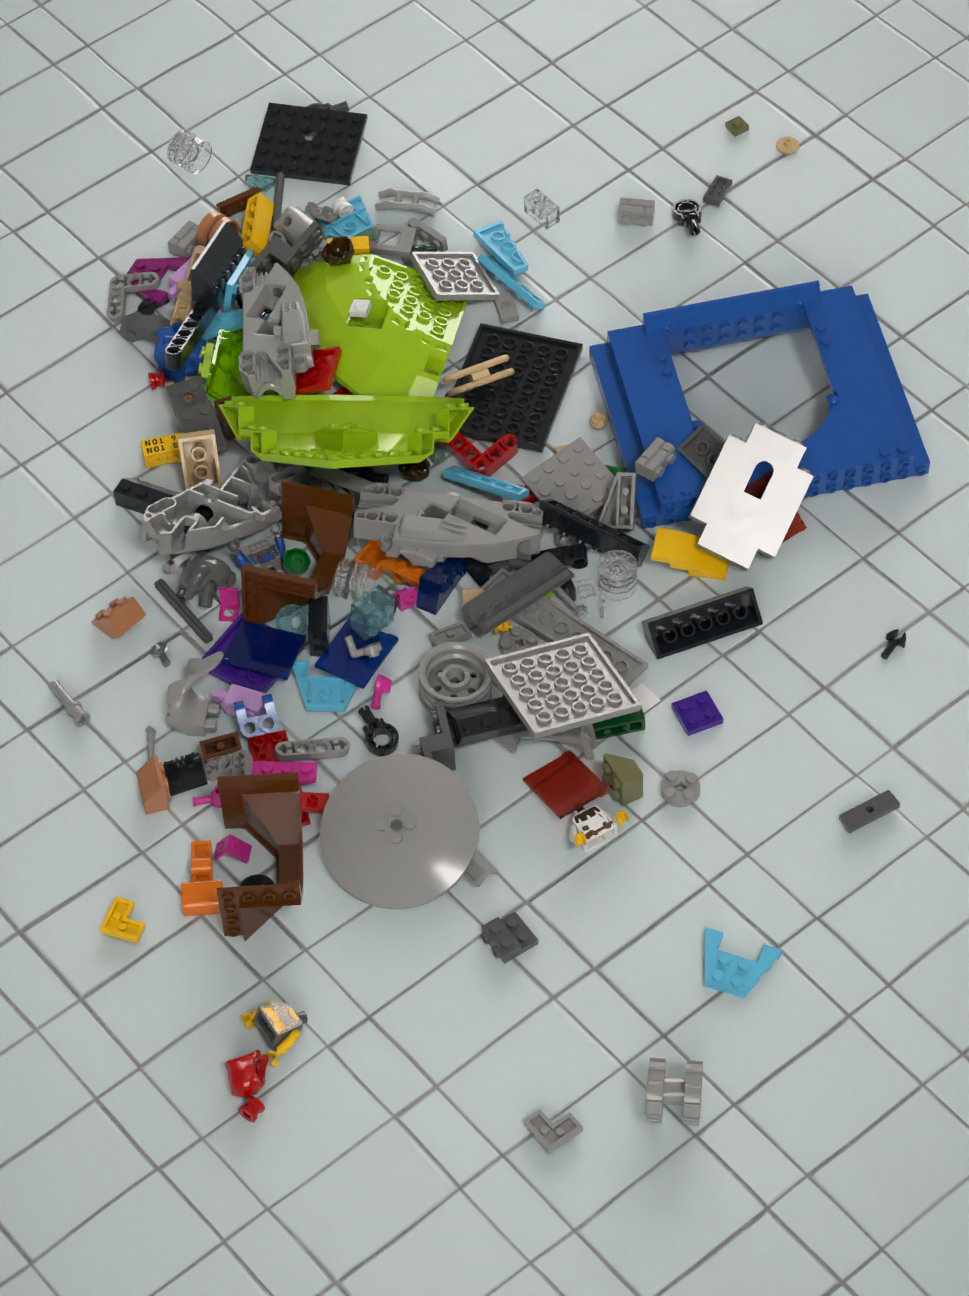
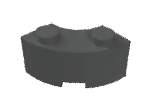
M141 312L132 313L123 317L119 333L131 342L146 340L157 345L159 341L157 336L158 327H171L170 320L153 313L151 316L142 315Z

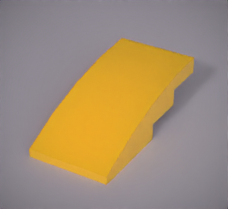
M657 528L651 561L670 563V568L688 570L689 576L724 581L726 580L729 562L696 547L699 536L677 530Z

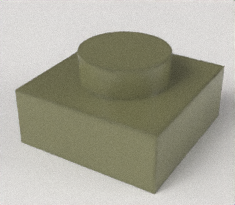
M740 116L725 122V127L735 137L749 130V125Z

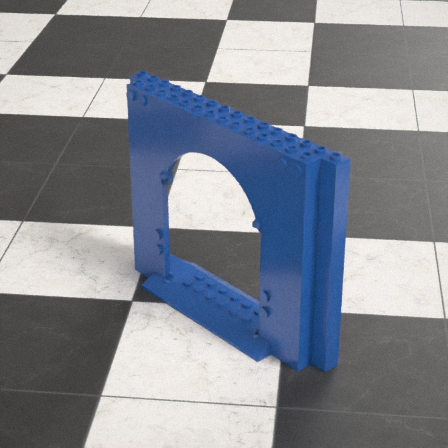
M817 280L643 313L642 325L607 331V343L589 346V358L625 472L636 473L635 462L657 437L675 447L676 459L672 465L669 464L665 468V472L661 477H657L652 482L645 476L637 474L636 511L642 529L692 520L688 516L707 479L677 450L702 424L699 420L692 421L671 355L808 329L811 330L833 394L826 397L830 411L825 421L816 432L802 441L806 450L797 468H805L814 476L804 497H814L820 494L834 493L845 489L850 490L856 487L870 486L881 482L886 483L892 480L922 476L929 473V457L868 293L856 296L852 285L820 291V283ZM760 462L756 465L744 492L761 499L773 474V468L768 462Z

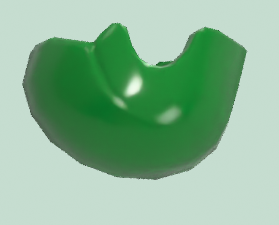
M293 548L286 551L282 563L285 571L291 575L299 576L309 569L311 559L303 549Z

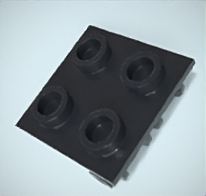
M198 752L185 755V758L182 755L181 760L175 758V762L171 760L165 761L163 764L171 796L208 784L202 759Z

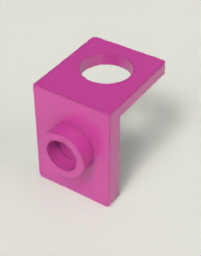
M415 586L408 589L403 588L391 594L395 598L396 605L401 612L418 604Z
M219 587L221 604L219 621L234 622L239 615L240 607L238 588ZM229 609L235 612L230 617L224 615V612Z
M230 834L217 843L213 859L217 860L227 853L247 863L249 862L252 845Z

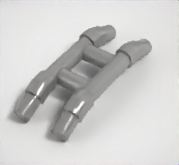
M390 188L379 191V198L396 197L395 202L387 200L376 203L375 209L413 210L435 216L436 210L428 205L419 203V200L438 204L440 198L425 191L416 192ZM403 197L413 198L412 203H403Z

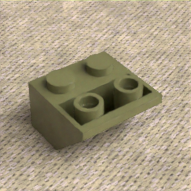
M604 754L602 780L605 786L610 787L613 798L618 800L622 806L642 798L643 773L635 761L612 754Z

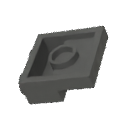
M516 912L501 920L497 917L481 926V939L485 944L491 946L494 956L497 959L500 958L504 964L538 945L537 937Z

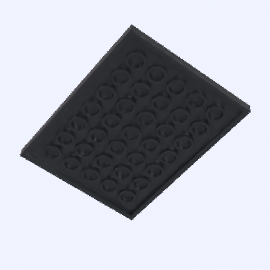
M480 323L461 370L502 355H508L510 358L508 362L488 368L489 373L492 375L509 368H513L515 372L512 376H507L450 397L463 398L464 403H469V407H474L459 432L465 437L493 443L506 434H513L517 438L518 448L543 453L582 353L583 344ZM469 375L457 379L454 388L469 383Z

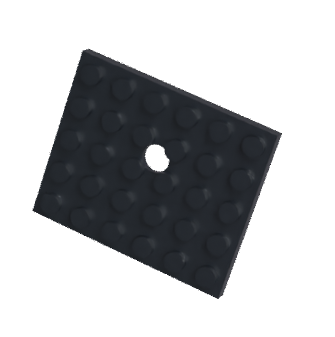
M269 103L252 160L251 174L276 177L278 172H282L285 178L350 186L368 119L367 114ZM315 132L317 137L312 138V140H306L305 134Z

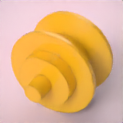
M507 620L493 630H495V634L499 631H503V634H505L513 625H510V621Z

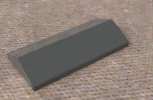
M702 423L677 450L707 478L724 442L706 424Z

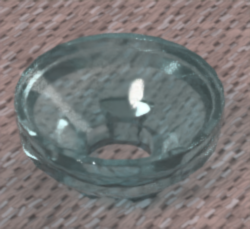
M245 175L246 184L251 189L260 187L262 192H268L276 182V179L272 177Z
M294 604L284 606L276 616L275 624L277 630L294 639L302 637L308 631L307 611L301 606ZM295 616L301 620V624L297 628L291 624Z

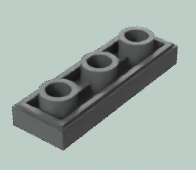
M887 790L840 814L839 820L849 833H852L900 808V803L891 791Z

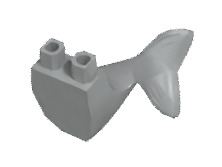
M222 651L204 659L190 658L187 664L190 676L169 685L166 699V721L173 729L188 736L205 737L206 732L217 731V719L209 718L210 716L220 717V704L210 703L209 698L199 696L193 691L192 686L220 663L224 656Z

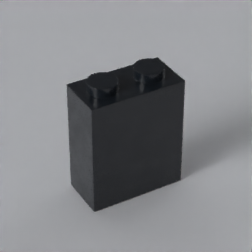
M328 596L317 599L309 598L308 639L311 656H330Z

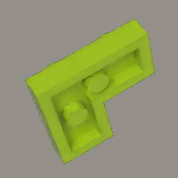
M207 343L206 347L202 346L201 357H204V361L199 363L198 375H201L202 380H208L214 347L212 343Z

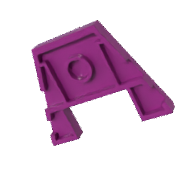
M190 258L136 259L127 274L155 272L162 280L168 270L177 271ZM134 280L131 285H137L140 280ZM158 289L134 292L137 295L145 296V299L148 301L156 302V305L162 307L168 298L167 291Z

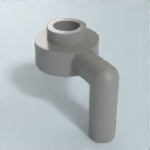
M352 635L344 637L352 658L367 655L369 658L380 655L379 651L382 650L380 642L356 649Z

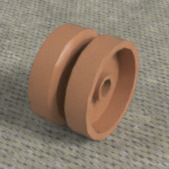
M211 211L204 216L199 224L196 234L197 242L201 246L206 247L222 222H226L239 235V224L218 211Z

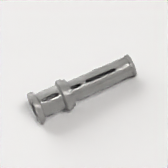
M54 680V683L50 682L48 688L64 705L67 715L74 719L76 726L82 727L90 721L91 716L82 709L81 703L74 701L58 680Z

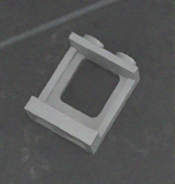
M376 223L375 227L380 232L399 233L401 236L396 246L378 244L379 239L372 240L369 243L370 254L404 257V264L411 265L410 255L411 252H415L418 241L417 228Z

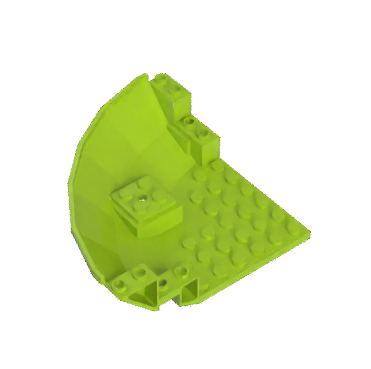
M373 254L353 255L350 264L331 265L321 259L295 272L293 280L299 286L303 296L310 327L318 329L320 333V349L339 346L342 350L334 379L354 395L434 397L468 300H435L417 270ZM354 299L371 300L372 307L367 318L350 317L349 309Z
M262 395V398L232 396V400L219 404L236 438L239 441L251 440V451L262 461L330 469L420 463L434 453L435 442L449 443L452 441L474 409V407H469V403H464L463 398L394 395H296V398L285 399L284 395Z

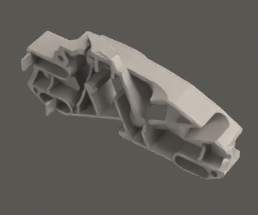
M274 263L269 274L265 272V275H263L262 272L258 275L255 266L248 267L239 277V291L243 302V352L239 355V370L245 390L256 398H262V394L266 390H274L279 395H284L285 399L296 398V373L306 372L309 367H314V347L316 349L321 348L319 330L310 327L300 288L285 269L278 263ZM265 307L272 311L268 320L260 318Z
M254 453L247 454L221 488L214 487V481L206 479L171 498L166 497L149 505L142 519L140 538L144 542L152 539L159 545L160 555L211 549L232 542L234 539L250 536L282 519V480L306 485L305 477L308 470L304 468V465L262 461ZM238 501L248 504L247 510L237 507ZM200 505L209 506L213 511L214 515L208 522L202 515L195 513ZM184 526H190L189 530L185 534Z
M378 482L361 487L360 501L354 515V538H357V545L360 544L361 539L380 541V548L386 552L387 557L398 558L402 554L411 561L413 566L433 568L437 562H444L447 557H471L482 563L516 559L517 550L527 555L540 553L543 537V511L530 502L516 500L498 502L407 490L400 485ZM480 522L489 527L487 531H485L479 527H476V523Z

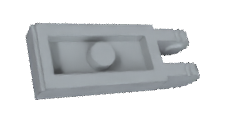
M412 217L408 220V226L417 228V236L422 241H427L434 249L441 252L448 250L445 236L416 218Z

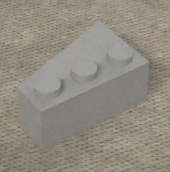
M617 472L599 519L600 522L614 529L635 530L637 473Z

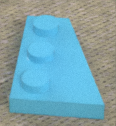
M243 309L217 314L202 336V339L206 340V344L208 343L207 340L215 337L218 339L223 337L222 334L227 331L234 332L243 328Z

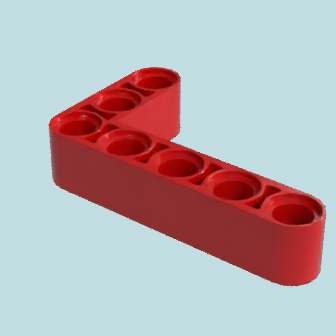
M459 431L449 443L440 442L470 471L489 477L512 459L519 450L517 438L513 434L502 436L483 453Z

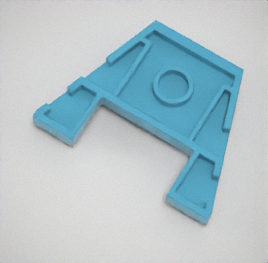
M360 195L348 201L354 207V211L328 225L314 218L323 227L324 238L356 237L370 230L372 226L374 227Z
M292 660V668L306 711L345 712L367 668V662L349 661L348 677H309V660Z
M706 927L705 987L745 998L760 981L761 976L769 971L776 959L781 957L782 949L764 944L758 961L743 958L718 950L723 938V932Z

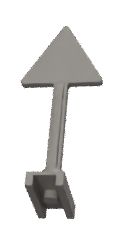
M593 724L582 726L580 733H555L537 738V740L569 742L575 745H582L585 758L588 760H594L592 747L597 748L598 746ZM528 730L492 739L512 753H516L521 738H534Z

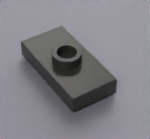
M716 175L703 197V202L719 207L732 186L733 180Z

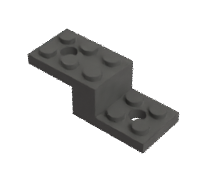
M313 221L292 247L275 235L249 267L255 266L258 275L262 272L263 275H265V272L269 273L274 263H278L290 275L298 271L301 266L300 263L307 259L315 245L318 246L323 240L324 235L320 225Z
M200 376L166 386L165 389L180 432L190 433L214 429L218 454L228 451L212 402L207 398ZM186 395H191L193 400L185 402L183 398Z
M438 701L434 702L435 710H432L435 734L419 737L420 745L417 746L418 755L433 759L453 771L456 770L454 744L443 702Z

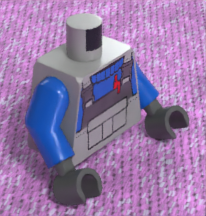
M278 523V531L273 530V525H271L270 531L275 534V538L269 536L240 548V551L238 549L240 547L238 539H234L236 547H232L231 543H228V550L235 553L234 557L240 569L243 564L273 571L281 570V562L286 553L283 536L280 535L282 530L280 523Z

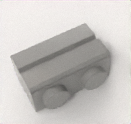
M620 197L618 223L640 224L642 226L653 225L655 200Z
M188 221L168 241L170 254L178 256V258L192 256L194 248L200 246L196 238L199 225Z
M657 437L635 462L636 473L643 477L645 476L652 482L657 477H661L665 472V468L669 464L672 465L676 459L674 445Z

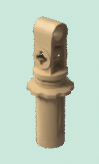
M196 246L194 248L184 281L176 283V290L179 293L176 297L177 302L174 306L170 326L176 322H184L197 301H192L191 268L205 249V246Z

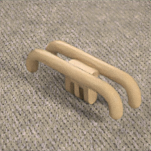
M502 355L445 376L443 382L449 383L469 375V383L449 390L448 396L453 397L507 376H512L515 372L513 368L490 375L488 370L492 366L508 362L509 356Z

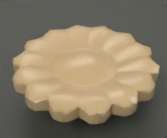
M790 136L780 138L776 144L777 151L786 155L796 153L800 146L798 140Z

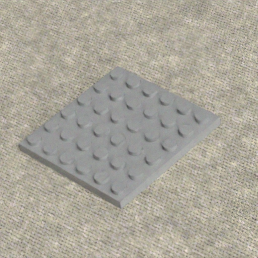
M590 633L484 660L485 668L534 739L641 710L640 702Z

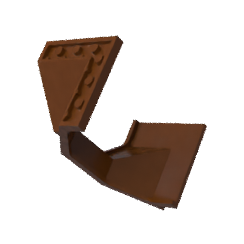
M282 480L281 536L305 543L315 558L317 565L311 579L243 564L241 568L243 621L263 625L307 605L309 598L317 599L330 593L347 550L357 505L354 504V496Z
M298 772L217 777L225 829H245L275 857L277 867L276 885L217 888L224 936L236 937L244 935V940L246 941L282 906L301 905L304 893L303 833Z

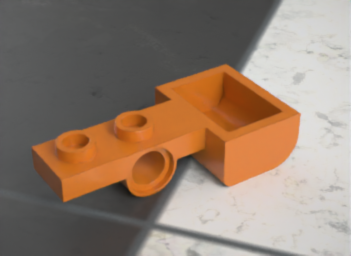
M370 540L353 559L356 570L375 581L384 572L391 574L392 579L396 583L403 585L407 582L421 590L431 578V572L417 565L413 566L410 561L400 556L398 558L387 557L386 552L380 548V541Z
M211 840L191 842L192 882L181 883L183 915L220 914L217 888H222L223 883L222 880H213Z

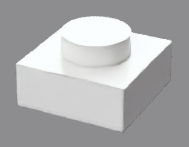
M354 299L349 309L350 317L367 318L372 307L371 300Z

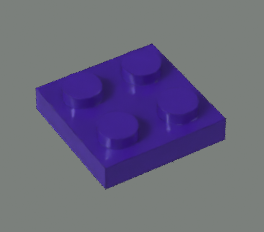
M707 690L671 703L672 710L688 736L723 724V717Z

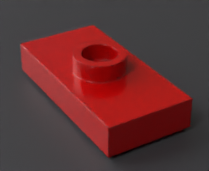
M300 792L301 812L323 813L329 799V794Z

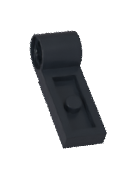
M583 544L551 548L531 555V560L533 561L545 552H551L560 562L565 563V565L571 564L575 569H583L588 565L587 547Z

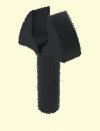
M169 298L166 299L163 305L170 302ZM144 300L138 306V312H141L142 315L151 316L152 313L155 314L154 310L159 308V306L156 305V302L150 304Z
M899 629L886 634V640L890 641V643L881 654L883 659H888L896 646L905 648V632L901 638L897 639L895 637L898 635Z

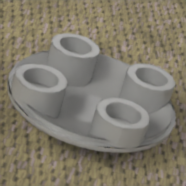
M308 202L305 210L311 216L320 221L334 222L338 220V216L333 213L331 207L324 206L322 208L313 202Z

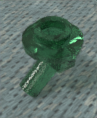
M414 245L413 252H437V245Z

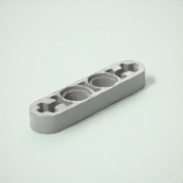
M343 737L284 741L276 744L274 756L279 761L344 757L349 753L350 742ZM324 746L327 750L319 751L317 747ZM303 747L307 749V752L301 753L297 749Z

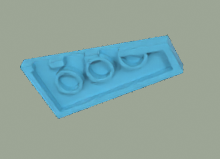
M502 220L474 231L473 237L513 276L528 271L529 265L522 253L517 250V245L511 240L508 230H505Z
M248 249L226 284L223 312H230L235 304L236 296L240 293L239 277L256 259L254 258L253 250Z

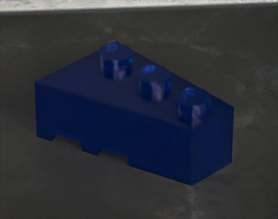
M447 557L444 562H437L433 568H428L420 576L416 608L436 615L461 578L465 576L467 572V558Z

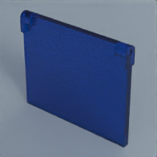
M349 618L317 660L314 667L364 689L397 644L399 638ZM352 635L356 649L380 642L382 650L379 651L380 655L369 658L368 655L352 658L344 637Z
M241 620L222 658L221 664L287 681L306 640V636Z

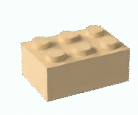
M214 429L178 434L185 489L206 479L213 480V486L221 488L222 479Z

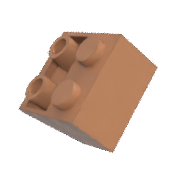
M134 597L116 598L109 603V608L106 610L102 609L96 613V618L91 622L95 627L113 639L123 635L144 618L146 613Z
M153 756L136 772L146 815L168 810V801H172L163 762L159 763L157 756Z

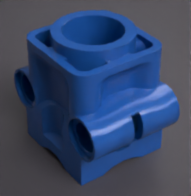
M183 322L173 323L171 327H158L157 336L159 341L154 349V358L158 364L157 372L162 370L164 378H169L174 384L185 381V376L198 375L199 363L204 361V357H201L202 346L206 347V340L201 337L181 369L170 370L166 368L165 349Z

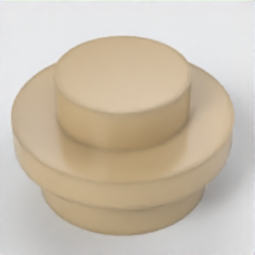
M602 412L593 413L589 420L591 427L595 429H602L608 424V419Z

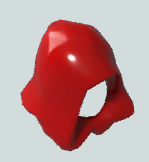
M255 1050L248 1055L225 1062L229 1086L233 1096L248 1098L263 1088L269 1060L268 1055H261L260 1050Z

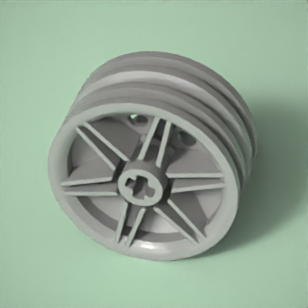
M447 642L429 650L423 656L419 665V698L424 708L432 714V710H435L434 702L442 701L447 721H449L446 710L491 700L492 677L484 666V660L489 659L488 656L478 647L464 642Z

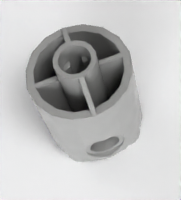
M288 206L279 220L274 223V228L282 232L287 243L293 246L315 220L301 208ZM320 225L321 230H322V232H323V235H325L324 229H323V227ZM320 244L318 246L315 245L312 251L316 250L320 246Z

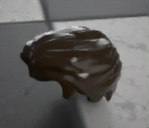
M348 236L334 237L330 243L327 242L323 248V260L331 265H341L349 262L354 254L351 239Z
M427 458L420 463L398 464L400 473L407 479L423 480L429 476L430 463Z

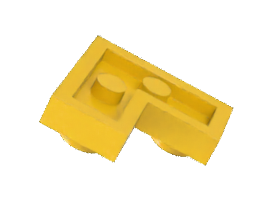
M115 897L100 927V933L138 944L146 926L145 923L129 919L135 908V902Z

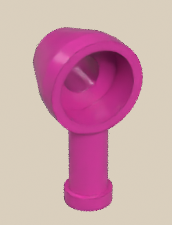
M377 674L373 703L371 704V708L374 710L381 708L382 693H389L391 690L392 680L384 675Z
M218 786L213 789L209 796L192 797L194 807L211 803L214 807L221 808Z

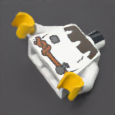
M579 804L573 809L575 816L572 818L569 839L575 844L576 848L581 845L586 853L617 837V824L621 827L624 825V821H629L630 819L626 811L613 814L606 810H601L598 806H593L586 810L582 804Z

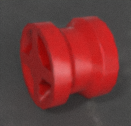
M158 370L157 373H148L152 390L160 386L162 388L165 387L164 383L166 382L162 370Z
M249 1096L246 1099V1104L241 1105L238 1111L242 1117L253 1123L257 1120V1115L265 1110V1106L256 1097Z

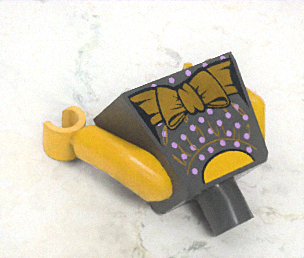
M268 1001L255 1009L253 1014L244 1013L242 1020L245 1023L246 1029L253 1028L256 1023L272 1049H277L266 1054L269 1060L275 1057L270 1063L274 1067L279 1064V1056L281 1054L284 1055L298 1040L302 1026L307 1023L308 1017L304 1011L296 1013L289 1003L279 1004Z

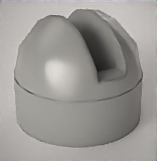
M559 533L556 534L554 538L555 546H568L569 537Z

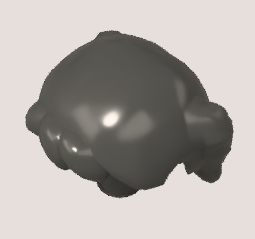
M208 555L195 557L182 570L177 596L180 599L191 600L195 593L200 592L198 605L211 608L213 594L217 591V585H223L228 582V587L232 586L236 582V574L221 559Z

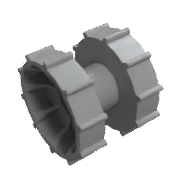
M650 1057L646 1095V1121L662 1123L664 1104L684 1106L683 1124L699 1125L703 1061L687 1060L686 1077L675 1078L665 1077L666 1058Z

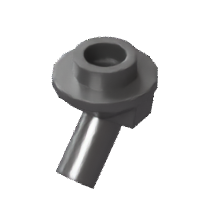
M159 642L152 646L150 654L154 658L159 657L165 667L169 666L171 662L165 653L169 650L167 644Z

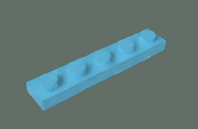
M480 254L477 260L482 263L485 270L494 273V278L505 283L504 286L509 290H514L516 292L515 295L519 299L525 300L527 302L526 305L531 309L544 310L547 304L491 256Z
M452 466L443 470V477L450 479L451 482L463 483L467 487H475L482 492H491L498 497L521 501L529 496V489L458 466Z

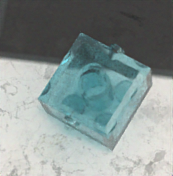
M380 584L369 592L365 591L360 599L351 604L350 628L365 641L370 637L376 636L382 628L388 627L393 622L395 598Z

